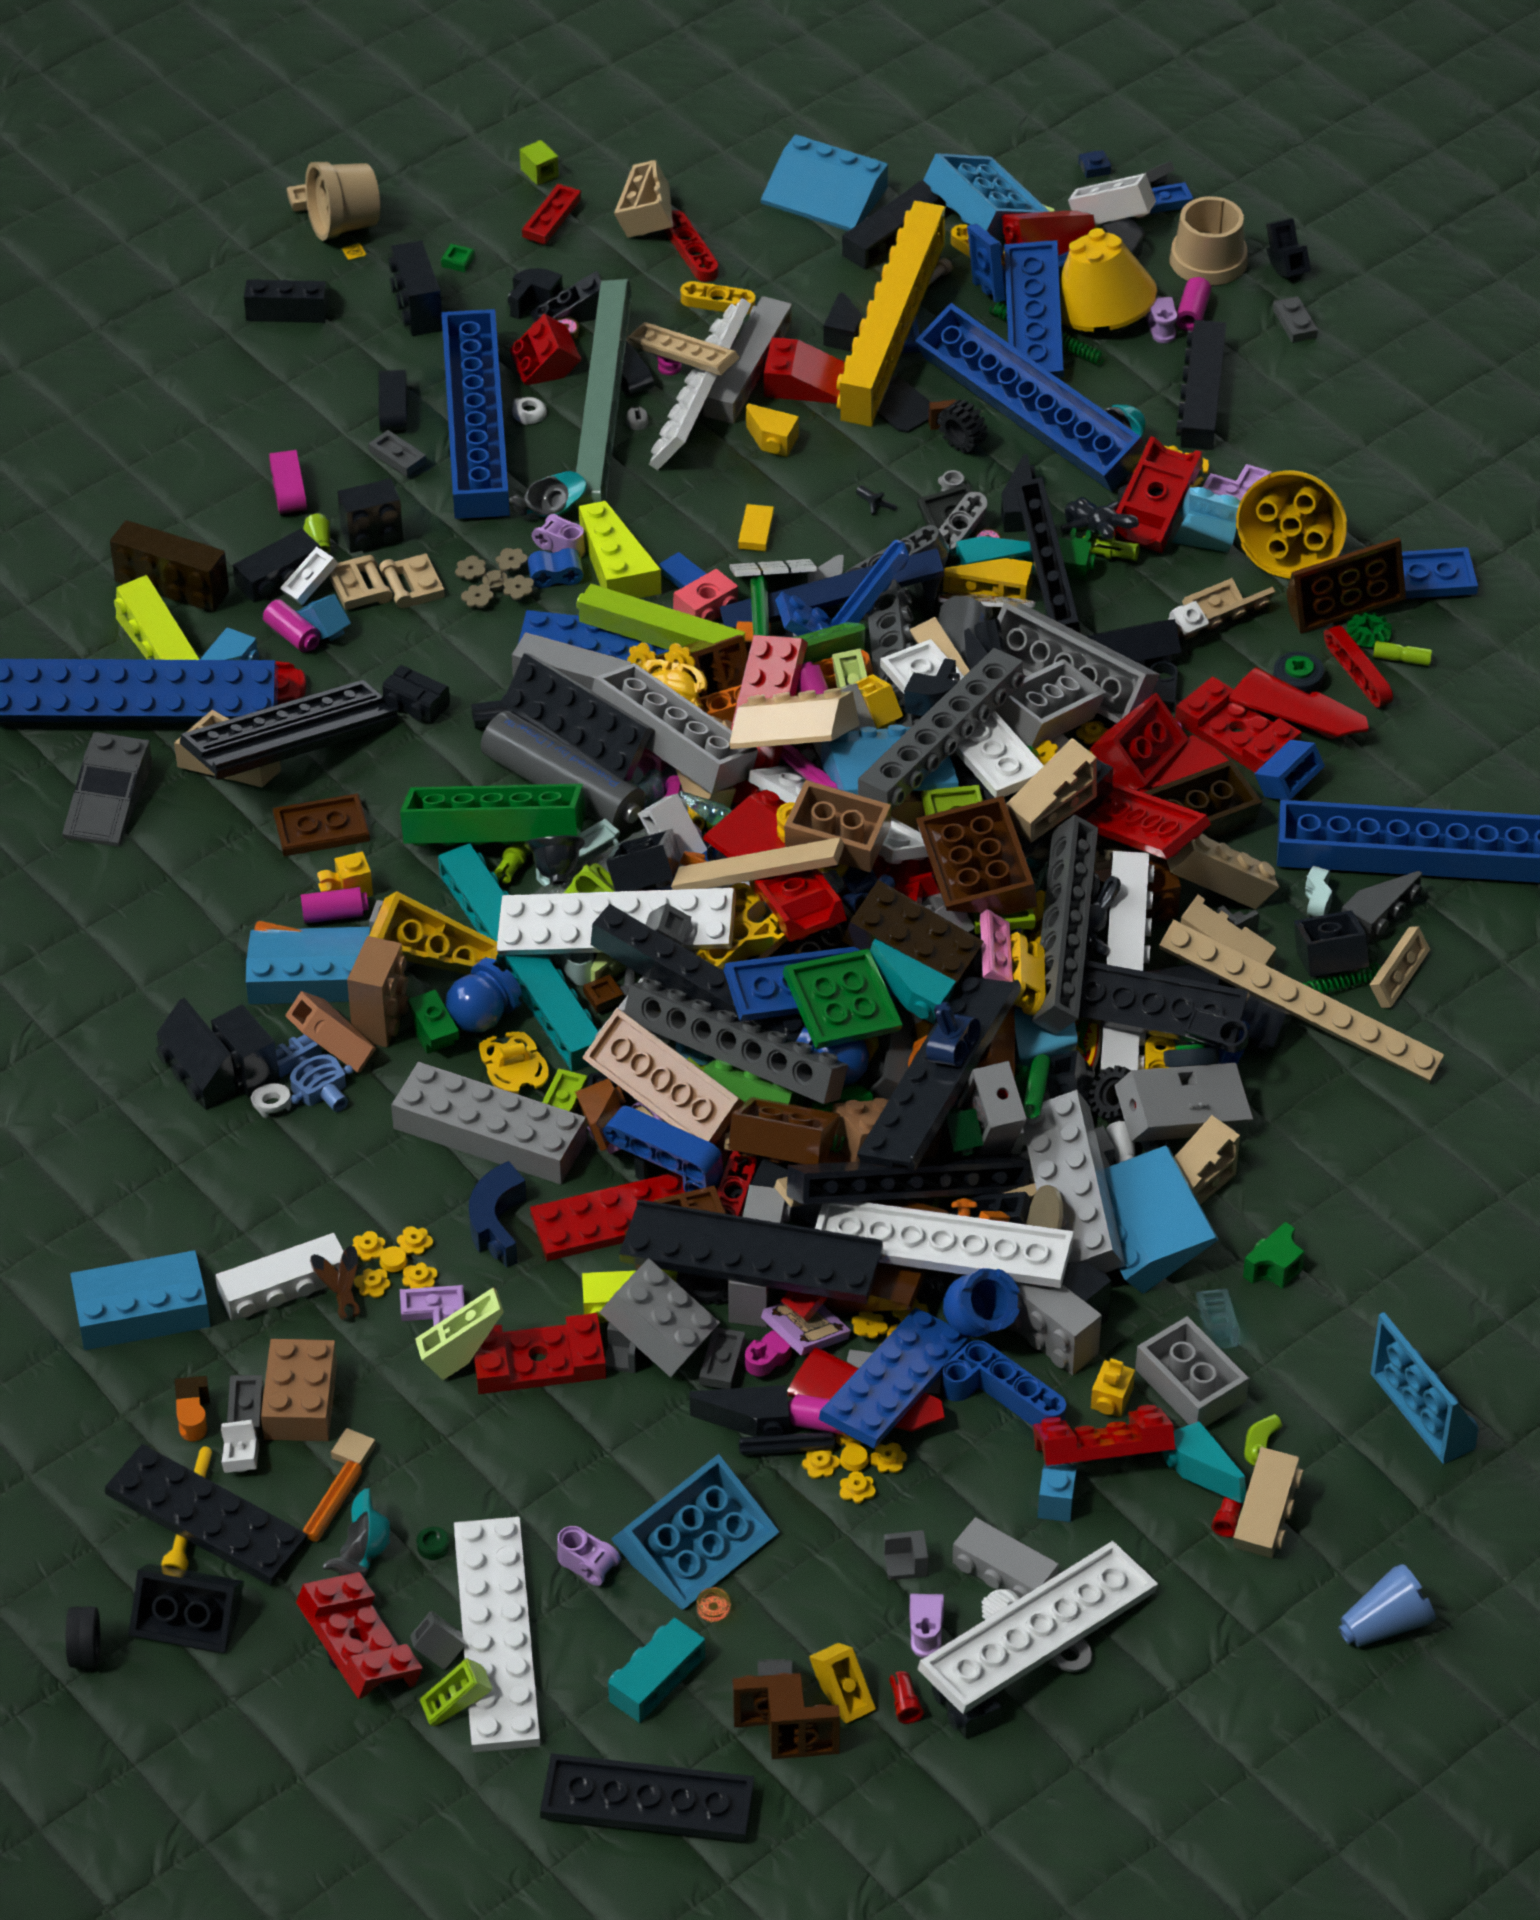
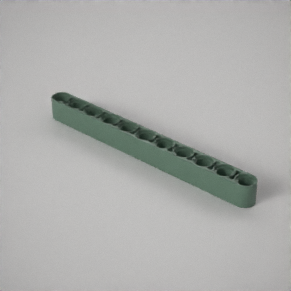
M629 279L603 280L600 284L576 472L586 480L587 488L584 495L575 502L576 508H579L581 505L606 501L632 299Z

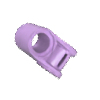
M1172 297L1156 298L1151 310L1145 315V319L1155 341L1170 343L1176 338L1174 322L1177 320V313Z
M550 514L546 518L545 524L532 532L534 543L543 550L554 553L565 548H573L579 552L580 558L585 555L584 529L579 524L567 521L558 515Z
M568 1526L563 1528L558 1534L557 1559L559 1563L580 1575L592 1585H601L605 1580V1574L612 1566H617L621 1561L620 1554L613 1546L595 1538L580 1527Z
M910 1594L911 1648L915 1655L925 1658L941 1648L942 1624L944 1622V1594Z

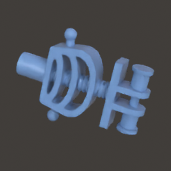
M304 1033L303 1036L297 1039L295 1037L290 1038V1046L288 1047L283 1043L279 1044L276 1050L279 1078L291 1072V1090L294 1094L291 1096L292 1104H297L301 1100L306 1105L312 1106L324 1100L334 1112H339L347 1106L348 1099L340 1090L346 1087L345 1074L353 1073L352 1066L346 1065L345 1068H341L335 1057L322 1055L321 1046Z

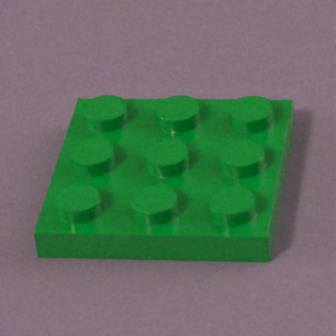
M869 949L787 965L782 972L815 1049L900 1032L903 1026Z

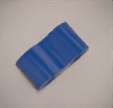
M565 548L554 553L537 551L528 557L530 578L534 580L535 587L546 588L557 583L574 585L583 579L581 558L576 549Z

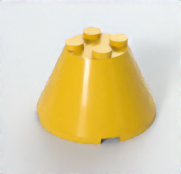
M1095 228L1090 230L1088 235L1070 243V250L1059 278L1062 324L1076 330L1094 332V327L1109 326L1110 330H1114L1136 322L1151 310L1156 301V283L1121 238L1111 233H1105L1101 228Z
M1288 470L1268 474L1257 480L1247 490L1237 510L1236 529H1238L1242 542L1241 546L1252 562L1272 575L1290 579L1294 571L1338 557L1346 540L1347 518L1340 499L1325 482L1308 473Z

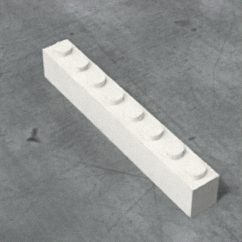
M1113 851L1111 876L1118 877L1121 881V886L1109 910L1107 945L1109 950L1106 964L1143 971V963L1149 964L1150 945H1144L1145 936H1151L1152 918H1146V909H1152L1153 891H1147L1148 882L1153 883L1154 865L1149 864V853ZM1103 1026L1100 1072L1107 1074L1106 1068H1114L1115 1065L1124 1066L1129 1070L1144 1069V1055H1139V1046H1145L1146 1034Z

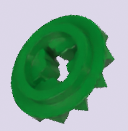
M1364 612L1361 616L1354 615L1352 620L1348 621L1347 633L1356 644L1364 647H1375L1376 641L1386 643L1389 641L1392 635V624L1387 622L1386 617H1378L1376 612L1373 615H1368ZM1365 626H1370L1371 629H1374L1373 633Z

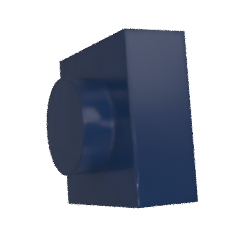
M1103 150L1079 154L1078 163L1086 178L1111 174V164Z

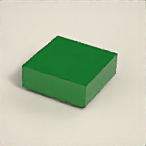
M450 244L441 258V267L465 273L475 258V250Z

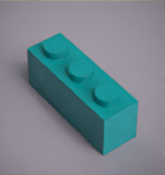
M675 1617L666 1626H660L654 1633L652 1640L644 1648H638L633 1653L630 1661L622 1669H617L611 1675L608 1681L609 1702L641 1723L705 1659V1638Z

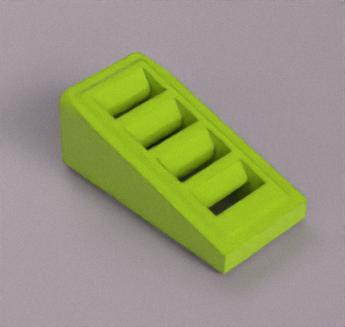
M466 1658L419 1700L429 1724L435 1727L483 1698L493 1690L485 1668L481 1664ZM437 1700H439L442 1705L439 1709L435 1702Z

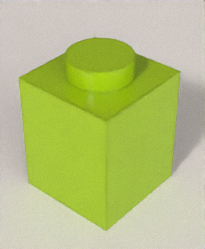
M542 140L520 149V169L538 186L559 176L558 156Z

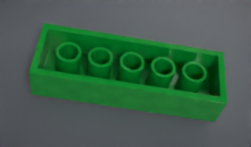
M583 784L410 787L400 810L403 843L413 844L414 846L441 843L445 846H451L470 842L473 845L499 842L508 845L516 841H528L547 836L571 835L579 837L586 818Z

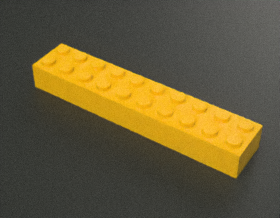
M914 200L911 210H907L905 213L904 227L899 228L897 233V244L890 249L889 264H884L882 281L876 283L875 298L868 303L866 319L862 318L859 327L860 335L859 337H854L851 356L847 355L845 359L844 374H839L836 389L840 390L837 399V409H840V421L869 427L873 425L878 408L945 245V206Z

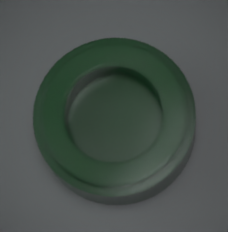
M435 1526L427 1527L417 1535V1551L421 1557L427 1560H438L448 1553L450 1549L449 1535L444 1529Z

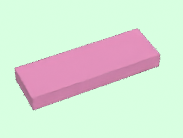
M986 909L980 914L981 940L984 941L981 947L983 978L1013 982L1010 923Z

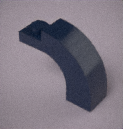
M510 1161L486 1173L474 1187L469 1201L470 1232L476 1249L479 1253L489 1249L491 1255L495 1259L499 1258L506 1268L518 1263L516 1242L498 1220L504 1212L527 1200L525 1179Z

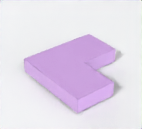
M1246 464L1236 481L1210 473L1202 488L1209 489L1217 495H1231L1241 501L1247 490L1257 480L1272 472Z
M463 1285L400 1289L402 1321L433 1319L435 1326L465 1306Z

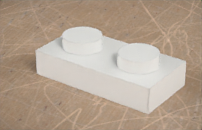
M316 547L280 589L287 596L303 605L335 569L338 562L332 556Z

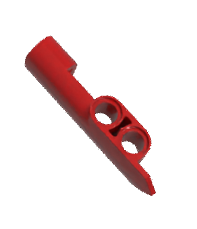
M1257 667L1252 669L1240 681L1229 696V701L1304 725L1330 739L1352 733L1368 732L1369 729L1366 716L1322 693L1312 692L1308 694Z
M816 1347L797 1372L787 1390V1394L792 1398L797 1394L831 1399L859 1368ZM924 1393L895 1427L914 1432L927 1425L943 1421L945 1417L942 1400Z

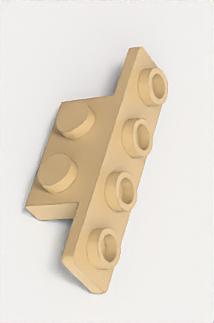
M1231 578L1185 597L1182 603L1187 605L1196 601L1209 621L1208 630H1211L1221 625L1226 618L1231 617L1232 620H1235L1246 614V610L1254 607L1255 610H1259L1270 603L1269 599L1276 591L1271 587L1243 599L1234 580ZM1178 626L1177 628L1178 637H1184L1185 640L1194 637L1200 632L1198 630L1189 635H1184L1180 627Z

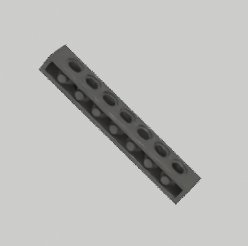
M894 579L888 590L882 592L877 598L873 609L867 613L873 670L875 676L891 684L903 714V717L895 720L896 723L894 725L912 727L922 716L905 713L904 693L882 670L880 665V658L914 646V638L910 632L912 628L911 622L914 621L909 608L912 600L908 590L905 587L901 588L897 580Z
M993 648L858 778V795L890 804L891 811L896 806L901 805L905 797L914 789H917L931 772L936 771L939 764L948 755H952L960 743L968 739L982 722H986L990 714L999 706H1002L1015 690L1020 689L1025 678L1023 674V660Z
M1075 814L1052 831L1040 945L1044 947L1046 994L1043 1005L1032 1016L1031 1021L1055 1035L1079 1018L1098 827Z
M644 979L643 982L630 985L624 1012L647 1030L722 1060L822 1104L841 1098L848 1064L839 1061L836 1055L827 1052L819 1053L812 1050L810 1044L788 1040L784 1033L764 1030L761 1028V1024L749 1020L740 1022L736 1018L735 1013L727 1010H716L711 1007L709 1002L704 1000H692L686 997V993L676 989L668 990L661 987V983L657 980Z

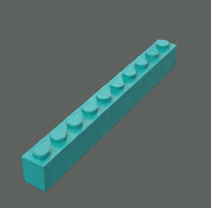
M469 843L438 855L439 876L476 931L498 941L502 895L509 894L507 891L501 890L495 873L488 871L482 854L480 852L476 853ZM498 953L496 957L497 962L503 971L508 969L517 980L522 990L521 998L571 1072L591 1065L582 1057L595 1040V1036L600 1029H596L593 1025L590 1012L586 1008L583 1009L579 1004L575 990L569 989L566 985L562 971L555 969L550 954L499 955Z

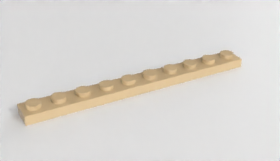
M1174 919L1159 944V949L1241 990H1247L1249 994L1292 1013L1293 1016L1429 1084L1444 1058V1054Z

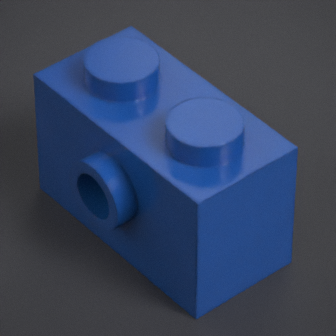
M1289 740L1254 775L1264 797L1291 800L1325 765L1315 743Z

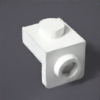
M1196 601L1173 609L1168 620L1175 619L1177 628L1179 626L1184 635L1201 630L1209 624L1208 619Z
M246 1420L223 1423L221 1425V1432L224 1441L222 1456L224 1473L245 1472L256 1469L259 1443L254 1422Z

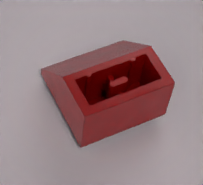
M545 313L509 349L523 384L527 386L562 379L581 361L568 327Z

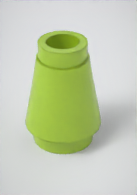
M323 514L308 516L305 519L303 530L321 546V550L329 554L331 551L330 521Z

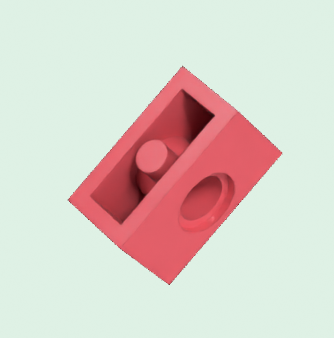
M714 569L674 592L673 609L714 621L722 616L719 607L738 602V585L718 569Z

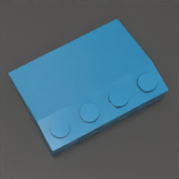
M794 135L779 158L762 195L761 203L848 231L866 218L888 188V163L806 137Z
M936 153L923 179L931 187V191L934 194L943 198L946 201V205L961 216L962 221L970 225L977 223L994 238L1005 237L1002 215L1050 212L999 163L989 156Z
M890 725L888 729H876L875 727L867 726L861 727L859 731H849L833 741L821 742V767L829 778L837 784L839 790L858 795V778L911 727ZM950 755L939 764L936 771L931 772L922 781L921 785L913 791L958 787L959 782Z
M370 927L299 929L302 930L301 932L276 929L250 931L246 959L248 1004L294 1003L301 991L324 998L327 1002H349L347 979L366 937L370 935Z
M1166 1145L1104 1168L1126 1265L1119 1268L1125 1281L1142 1294L1219 1240L1173 1154Z
M195 1250L70 1273L84 1350L210 1327L207 1300Z
M1385 1312L1379 1314L1370 1374L1442 1464L1474 1450L1479 1433L1476 1421L1465 1413L1455 1395L1449 1393L1441 1383L1438 1374L1428 1367L1420 1352L1411 1346Z
M718 1454L612 1537L611 1540L637 1571L683 1610L778 1534L779 1530Z

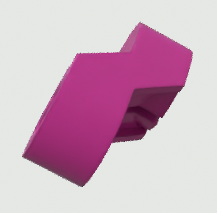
M770 1331L761 1341L753 1340L745 1351V1368L751 1375L765 1376L777 1365L784 1366L792 1356V1347L776 1331Z

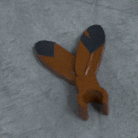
M350 1245L345 1249L340 1259L338 1272L324 1257L316 1254L312 1255L310 1263L313 1271L337 1294L338 1315L340 1319L343 1320L347 1317L344 1311L345 1306L352 1308V1316L356 1317L359 1315V1306L354 1301L352 1291L350 1290L358 1264L356 1248Z

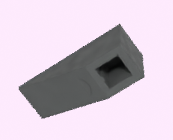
M1416 871L1359 890L1342 907V912L1353 911L1366 933L1368 944L1377 936H1382L1389 923L1394 918H1400L1405 907L1411 901L1415 902L1419 898L1423 889L1421 886L1422 872Z

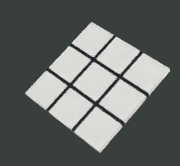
M810 559L730 564V569L735 577L817 571V567Z

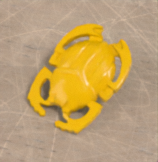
M661 659L646 661L642 669L701 708V704H698L696 698L702 690H707V680L702 671L688 664H672ZM662 667V670L651 674L653 668ZM687 669L695 675L697 683H695L693 677L686 672Z
M507 1032L505 1037L510 1039L504 1044L495 1042L496 1036L487 1038L479 1043L481 1060L486 1065L487 1074L493 1086L519 1094L520 1087H524L526 1084L533 1085L535 1089H538L548 1080L549 1072L546 1060L537 1051L536 1044L525 1032ZM495 1047L493 1054L489 1056L487 1050ZM539 1066H542L540 1075L536 1077Z

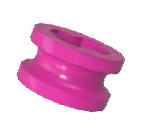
M658 355V370L660 373L675 375L681 371V362Z

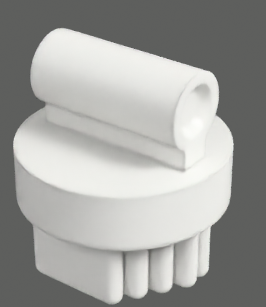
M1008 1589L991 1592L987 1597L983 1598L982 1609L984 1610H982V1617L985 1620L1017 1601L1019 1597Z

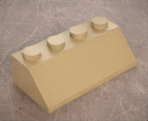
M841 688L825 690L824 694H816L815 690L798 693V696H790L789 692L774 695L773 698L765 699V695L751 696L748 698L747 703L737 708L729 742L730 749L833 741L860 725L853 691L841 692Z
M1204 834L1188 842L1180 849L1177 855L1167 859L1171 873L1253 909L1259 907L1279 888L1275 878V870L1269 863L1256 860L1245 852H1238L1225 843L1211 840Z

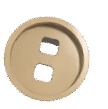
M311 162L308 165L305 179L307 209L314 232L320 240L336 238L344 232L377 225L380 216V196L375 174L369 164L331 165L329 162Z
M1201 197L1187 203L1181 211L1177 235L1173 240L1169 260L1172 269L1187 281L1193 277H1201L1206 279L1211 285L1229 283L1240 277L1248 265V251L1244 240V215L1242 210L1235 203L1220 197Z

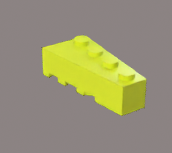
M606 501L579 506V524L584 529L585 546L600 586L636 598L661 594V569Z
M147 575L116 587V600H114L116 620L146 659L199 660Z

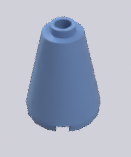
M1404 1564L1394 1566L1340 1618L1342 1625L1338 1628L1347 1644L1354 1643L1357 1647L1429 1625L1436 1620L1435 1612L1429 1599H1424L1419 1590L1422 1588L1420 1583Z

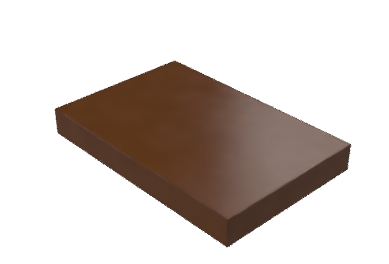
M359 793L273 808V816L283 857L370 841Z

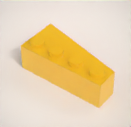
M397 891L384 899L369 935L375 938L402 943L403 956L409 962L467 975L471 974L472 967L481 959L487 957L496 960L498 955L496 951L497 941Z

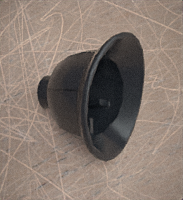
M559 835L531 839L526 841L524 845L533 853L536 868L541 875L549 878L550 885L558 886L568 882L567 876L575 869L579 858V851L585 845V840L578 836Z

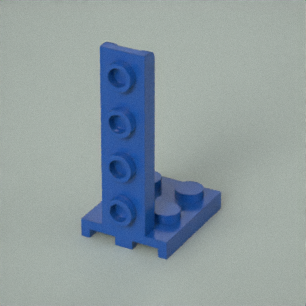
M977 223L967 226L973 284H981L982 292L986 295L992 294L995 303L1003 301L1006 295V274L1001 262L1003 247L1000 241L996 240ZM1069 251L1058 256L1059 278Z
M894 540L833 619L829 618L822 609L809 607L800 597L796 595L789 596L781 592L775 601L784 628L800 636L845 622L859 623L863 616L873 609L875 601L880 594L888 590L892 579L898 571L903 570L907 565L910 556L905 543L900 540Z

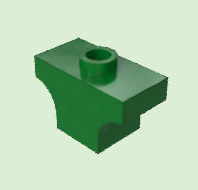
M436 990L407 999L408 1008L414 1021L415 1034L426 1054L454 1045L455 1040L460 1039L459 1030Z
M1285 1222L1268 1238H1262L1256 1244L1254 1250L1245 1257L1243 1278L1252 1284L1260 1280L1271 1281L1280 1288L1285 1287L1303 1269L1305 1253L1304 1250L1294 1243L1295 1228Z

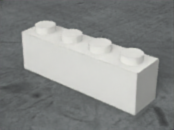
M328 1234L215 1274L218 1295L231 1321L242 1317H249L256 1312L270 1307H277L284 1302L301 1296H308L315 1291L327 1288L328 1286L313 1271L310 1257L314 1254L324 1257L338 1272L340 1259L344 1251L335 1234Z

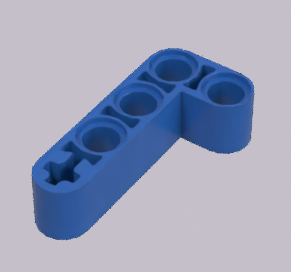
M622 1106L603 1128V1134L611 1144L681 1175L685 1192L714 1185L717 1189L723 1177L722 1154L714 1144L629 1106Z
M971 1341L943 1366L942 1393L948 1400L963 1401L980 1388L1032 1426L1033 1424L1041 1423L1042 1419L1058 1417L1061 1421L1065 1420L1066 1401L1060 1394L984 1341Z

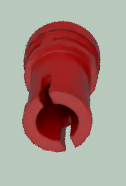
M1224 1496L1221 1507L1216 1512L1211 1524L1212 1530L1217 1535L1227 1538L1234 1536L1243 1503Z
M906 1671L896 1672L898 1682H896L895 1676L891 1675L889 1683L895 1697L894 1706L897 1720L902 1724L917 1722L922 1718L924 1712L919 1703V1698L914 1693L911 1676Z

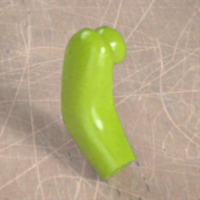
M1276 1414L1254 1423L1247 1431L1244 1456L1246 1461L1252 1466L1256 1464L1260 1448H1267L1269 1436L1282 1428V1422Z

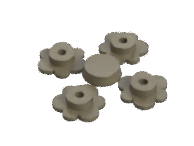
M503 549L500 552V556H497L495 559L496 563L499 564L500 570H492L487 573L485 569L486 562L479 560L476 556H469L465 561H459L457 563L458 568L455 570L457 577L473 580L483 576V584L479 586L471 585L468 591L461 594L462 601L466 602L468 607L484 608L489 604V600L493 599V592L504 589V595L511 596L514 600H520L524 596L532 594V587L534 586L532 578H524L522 575H517L514 579H507L506 573L503 572L519 570L521 565L528 562V557L526 554H523L522 549Z

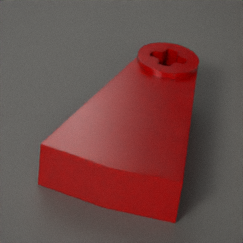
M1191 735L1177 753L1139 791L1151 790L1229 761V759L1215 747Z

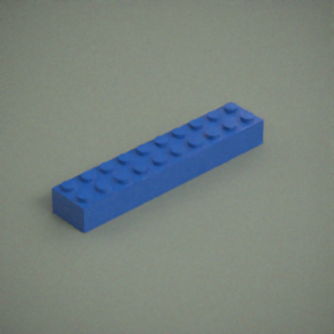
M950 303L915 340L922 356L1109 491L1113 492L1138 465L1146 447L1141 436L954 304Z
M495 309L442 312L454 518L510 516Z
M0 659V722L197 723L211 710L218 712L228 719H233L278 705V666L275 660Z
M1280 800L1277 866L1310 869L1312 866L1327 870L1410 874L1420 871L1425 876L1540 883V815Z

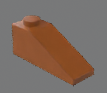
M609 1078L575 1092L582 1112L601 1151L607 1149L610 1144L603 1134V1128L621 1108V1105L626 1103L620 1086L614 1088Z

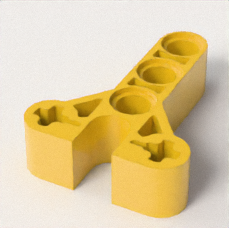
M736 883L729 887L734 888L736 891L732 948L700 949L696 953V955L721 970L724 969L726 963L744 961L748 957L762 955L785 935L780 929L778 918L774 913L764 921L755 923L766 913L764 901L760 902L751 887L745 883Z

